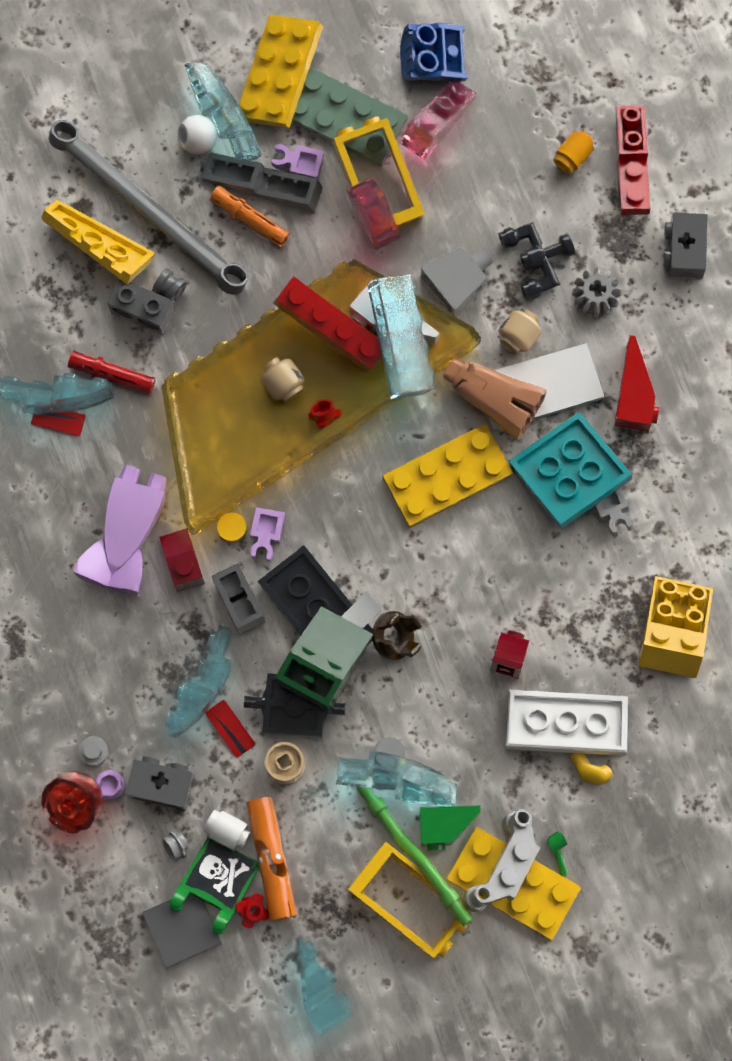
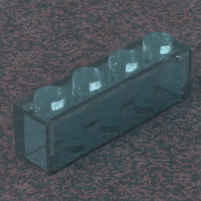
M410 274L376 279L367 287L391 399L425 394L434 389L435 375L429 365V347L423 337L421 328L423 319L420 311L417 309L415 300L417 295L416 287L411 281Z

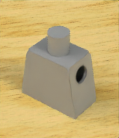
M461 247L421 267V278L452 317L455 318L486 286L487 278L482 271L490 266L493 261L484 249L470 257L465 249Z

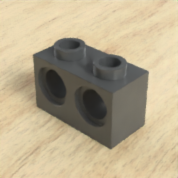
M120 279L108 301L111 314L162 336L175 312L173 300L131 282L126 284Z
M238 563L211 576L239 635L266 622L264 614Z

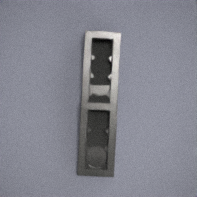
M209 153L201 177L203 181L311 213H315L323 189L317 178L269 169L259 162L215 153Z

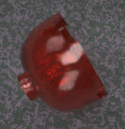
M78 771L64 772L46 785L42 792L41 805L43 810L47 809L50 815L48 820L52 825L61 831L75 834L81 830H87L96 822L103 810V793L96 780L88 774Z

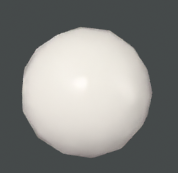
M189 116L179 125V144L190 154H205L216 143L217 131L215 125L204 116Z

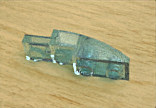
M65 373L63 376L54 375L53 386H49V383L41 380H33L32 383L21 382L19 378L4 376L3 379H0V399L20 401L19 404L22 412L28 414H58L85 410L113 399L115 394L112 383H109L106 379L94 377L91 380H86L70 373Z
M219 625L217 632H211L207 643V648H210L207 660L202 658L197 670V675L201 676L200 679L188 677L186 683H180L175 697L176 700H179L175 711L171 710L165 724V727L169 728L167 733L170 737L176 739L192 727L211 707L224 687L233 667L232 660L224 657L232 636L231 628Z
M370 751L368 760L339 757L336 773L337 785L375 788L381 791L395 790V800L406 803L455 806L457 784L447 776L422 763L402 756L377 751Z

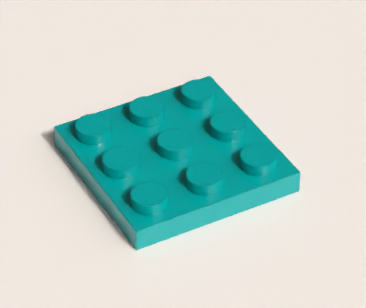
M580 412L509 460L510 467L561 529L633 479L631 472Z

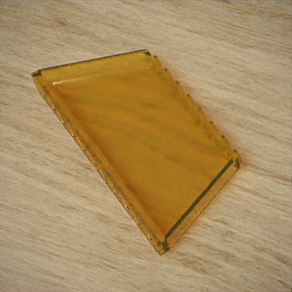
M353 259L348 263L346 261L341 262L334 267L332 274L324 279L323 277L315 279L308 287L351 318L350 305L372 280L439 332V342L435 346L375 333L365 327L366 330L388 345L372 369L365 372L281 309L275 310L273 308L265 312L261 316V320L253 326L248 324L242 327L236 333L237 336L230 341L223 340L215 345L212 349L213 352L206 357L199 356L192 360L188 365L189 368L180 374L175 372L169 375L164 380L165 384L161 388L183 521L191 535L203 531L218 521L221 516L230 513L446 369L454 358L459 360L470 353L481 342L479 333L469 324ZM276 357L280 361L291 359L304 376V382L301 385L304 389L287 402H284L283 399L274 400L261 382L262 375L266 372L263 367ZM319 400H331L334 407L341 410L342 415L330 425L318 428L314 420H309L308 414L311 412V407Z

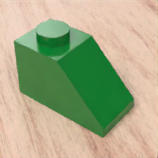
M481 806L420 807L421 847L427 846V851L430 852L445 851V846H451L480 815Z

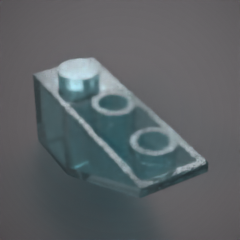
M301 937L298 939L304 1010L320 1035L323 1036L350 1018L352 1014L349 1010L354 1006L344 991L338 994L332 984L337 980L328 966L320 967L315 959L320 954L312 941L309 940L305 943Z

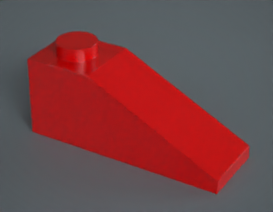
M630 335L627 342L614 426L649 432L651 424H657L660 407L654 406L656 396L636 336Z

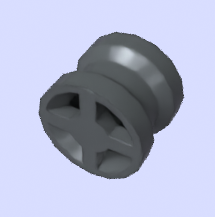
M165 269L155 281L152 292L173 300L174 304L183 294L187 281L183 278H176L170 269Z

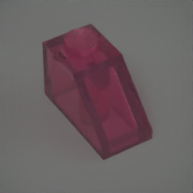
M372 177L346 190L352 207L375 250L401 237L386 196Z

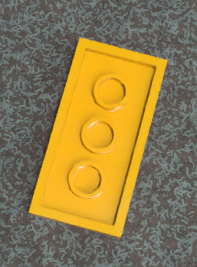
M269 14L235 114L239 121L290 128L323 29L320 21Z
M485 423L384 474L383 480L410 529L512 477L513 471Z
M476 826L446 880L465 891L471 887L486 884L506 843ZM534 860L515 898L511 901L504 898L489 905L552 941L582 887Z

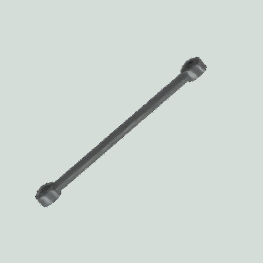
M58 120L52 124L48 140L54 148L68 151L217 278L218 286L222 291L227 294L236 295L244 290L248 281V273L244 267L239 264L228 263L79 136V131L75 124L67 120ZM57 131L68 133L72 139L65 140L60 138ZM226 274L235 275L241 280V283H231L228 281Z

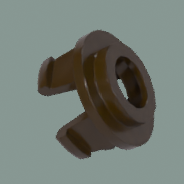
M388 611L380 615L372 631V639L376 651L388 660H399L405 656H415L422 647L421 644L414 642V631L422 627L420 620L415 615L411 614L408 616L398 611ZM392 626L397 631V641L394 645L391 641L384 639L385 629Z

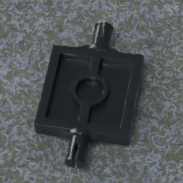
M267 673L266 689L262 697L244 696V708L261 709L264 717L263 734L322 738L323 723L327 714L345 716L346 703H335L331 712H328L278 685L275 679L277 674Z

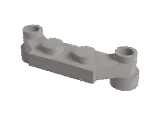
M519 809L518 811H512L504 817L502 827L510 838L486 884L471 887L464 893L463 904L468 911L477 913L495 901L504 898L511 901L515 898L541 848L535 844L531 826L532 815L528 810Z

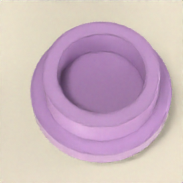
M104 771L95 780L96 793L104 800H115L124 792L125 781L116 771Z

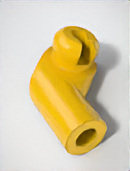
M574 753L570 756L583 781L602 785L612 778V771L607 765L602 767L589 763L586 755L581 753Z

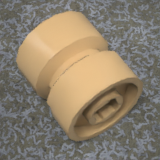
M280 742L273 745L265 756V766L269 777L281 786H290L297 783L305 772L303 754L296 745L290 742Z

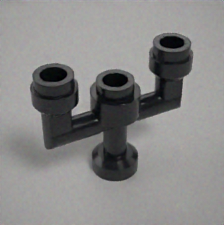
M533 221L517 228H505L498 233L504 249L515 247L520 240L528 238L532 247L525 249L524 253L520 254L525 270L531 269L532 271L541 268L544 273V278L539 280L532 278L520 285L526 300L539 298L542 292L561 285L552 263L548 259L562 253L567 257L575 255V248L568 233L560 235L558 243L545 248L542 247L543 242Z

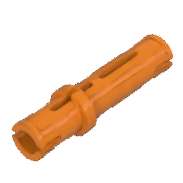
M220 185L211 194L209 201L224 209L233 220L238 219L279 248L287 241L290 232L251 208V206L246 204L247 201L245 199L237 198Z

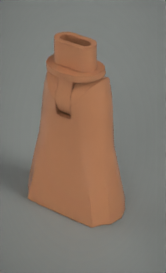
M455 358L451 361L443 375V379L451 382L452 388L456 389L463 398L485 413L516 440H519L524 435L547 394V390L542 387L511 378L466 361L464 364Z

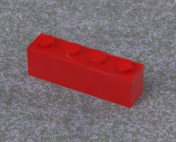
M294 276L287 282L272 303L365 372L372 369L388 346Z

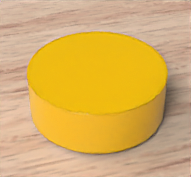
M230 512L220 517L217 523V531L220 538L225 542L237 543L245 537L247 526L240 514Z

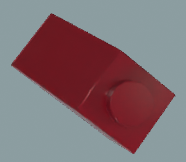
M185 528L160 536L163 552L177 593L205 584L188 529Z
M508 630L507 634L501 632L490 671L519 679L529 645V640L524 639L525 635Z

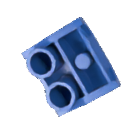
M446 23L407 24L403 29L400 43L401 72L406 81H466L468 76L464 69L462 36L465 27Z

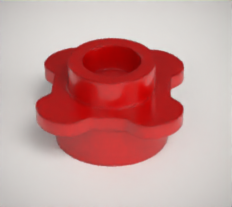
M322 399L312 405L308 417L309 420L316 422L318 428H324L332 424L335 419L340 418L342 412L334 407L331 400Z
M253 893L251 897H246L236 903L235 909L242 918V925L245 928H252L254 923L260 920L266 921L269 918V912L263 904L264 898L259 893ZM251 908H255L254 913H250Z

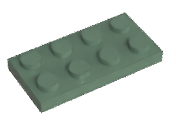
M310 67L292 123L332 142L333 138L337 137L336 132L351 126L353 130L364 127V121L379 116L380 120L388 118L397 140L408 120V115ZM382 130L344 144L346 150L381 167L390 153Z

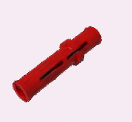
M76 350L72 351L67 365L70 369L90 374L93 379L98 380V378H102L146 393L147 395L152 393L156 381L155 377L106 362L103 357L98 356V358L79 353Z

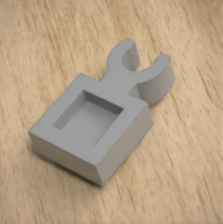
M620 488L595 505L601 522L610 519L609 528L612 536H618L616 525L620 523L625 524L628 531L632 530L631 519L627 515L622 514L629 511V508Z

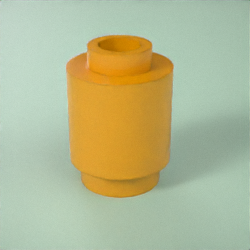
M573 131L555 152L556 156L553 161L556 166L567 174H571L573 170L577 171L594 151L592 144L594 141L591 136L584 131Z

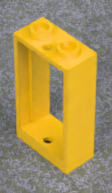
M379 116L364 121V127L353 130L351 126L336 132L337 137L333 138L332 141L369 238L422 219L425 215L388 118L380 120ZM382 130L412 207L374 222L344 144Z
M385 842L349 887L348 892L434 960L437 955L443 958L453 946L450 938L456 931L462 934L467 926L463 927L456 918L432 948L363 893L391 858L441 897L420 868Z

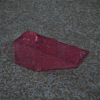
M450 82L410 121L401 144L424 160L441 143L474 100L477 93L461 82Z

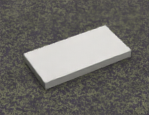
M587 343L494 370L503 375L547 390L544 402L533 420L603 400L605 397ZM488 417L493 432L502 430L496 422Z
M509 690L506 749L626 756L628 696Z

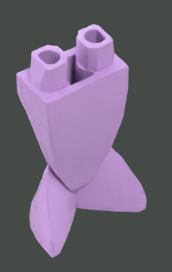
M125 465L119 478H114L106 509L104 538L93 544L81 555L73 573L88 583L123 594L137 596L140 591L143 572L140 547L163 512L167 500L165 494L167 479L165 476L151 473L147 486L137 483L141 471L135 467Z

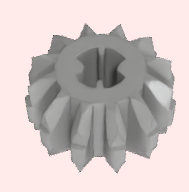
M597 267L593 275L585 270L583 278L575 279L574 284L576 288L572 289V296L577 297L574 305L576 307L584 305L582 311L584 315L588 314L589 310H593L595 318L599 316L600 310L605 315H609L610 307L616 308L619 301L616 298L621 296L622 291L616 288L619 284L618 279L609 280L610 271L600 275V269ZM593 289H598L601 295L599 297L595 296Z

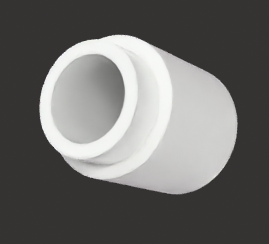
M216 810L212 812L203 830L209 834V838L233 851L237 846L243 848L251 833L246 830L248 827L247 823L225 811L220 813Z

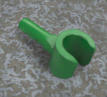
M556 832L548 837L547 845L554 853V857H556L561 876H564L568 872L560 849L567 846L568 843L561 832Z

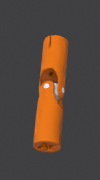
M264 797L248 801L246 806L255 849L258 854V863L270 921L296 917L297 914L285 857L282 851V842L272 797ZM276 865V874L270 869L271 866Z

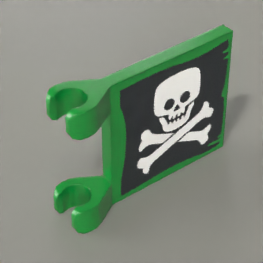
M208 835L181 884L170 900V908L178 912L181 911L189 894H192L221 910L213 922L212 930L222 935L236 910V903L242 900L259 870V863L237 850L233 851L209 838Z

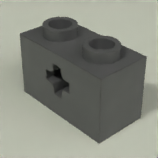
M673 212L670 222H665L664 239H669V249L664 250L663 265L668 267L669 277L703 278L706 271L708 214ZM681 242H686L689 249H683L684 246Z
M146 756L142 757V761L134 759L125 794L128 798L184 811L187 810L195 777L193 772L188 771V766L178 763H172L171 767L159 765L160 760ZM161 775H164L168 785H162L161 789H158L154 779L160 780Z

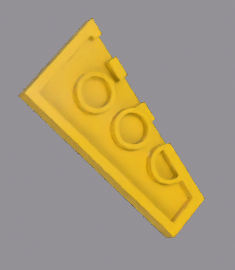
M59 200L54 201L43 211L41 220L126 284L131 282L153 261L155 253Z

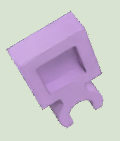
M276 145V152L284 154L285 157L281 160L272 158L273 167L283 169L289 166L290 173L319 178L325 156L324 151L297 145L295 152H291L285 145Z
M256 507L250 537L258 539V542L251 548L252 559H256L258 550L265 549L268 552L266 560L271 562L273 559L271 542L280 543L285 512Z

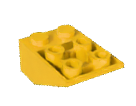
M655 576L638 666L697 678L704 655L713 588Z

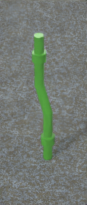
M365 780L360 781L355 788L367 802V809L372 816L378 817L399 847L422 870L441 896L439 900L446 909L450 908L463 927L471 923L473 919L460 903L461 897L455 889L449 888L431 862L404 834L387 811L388 806L384 800L375 795Z

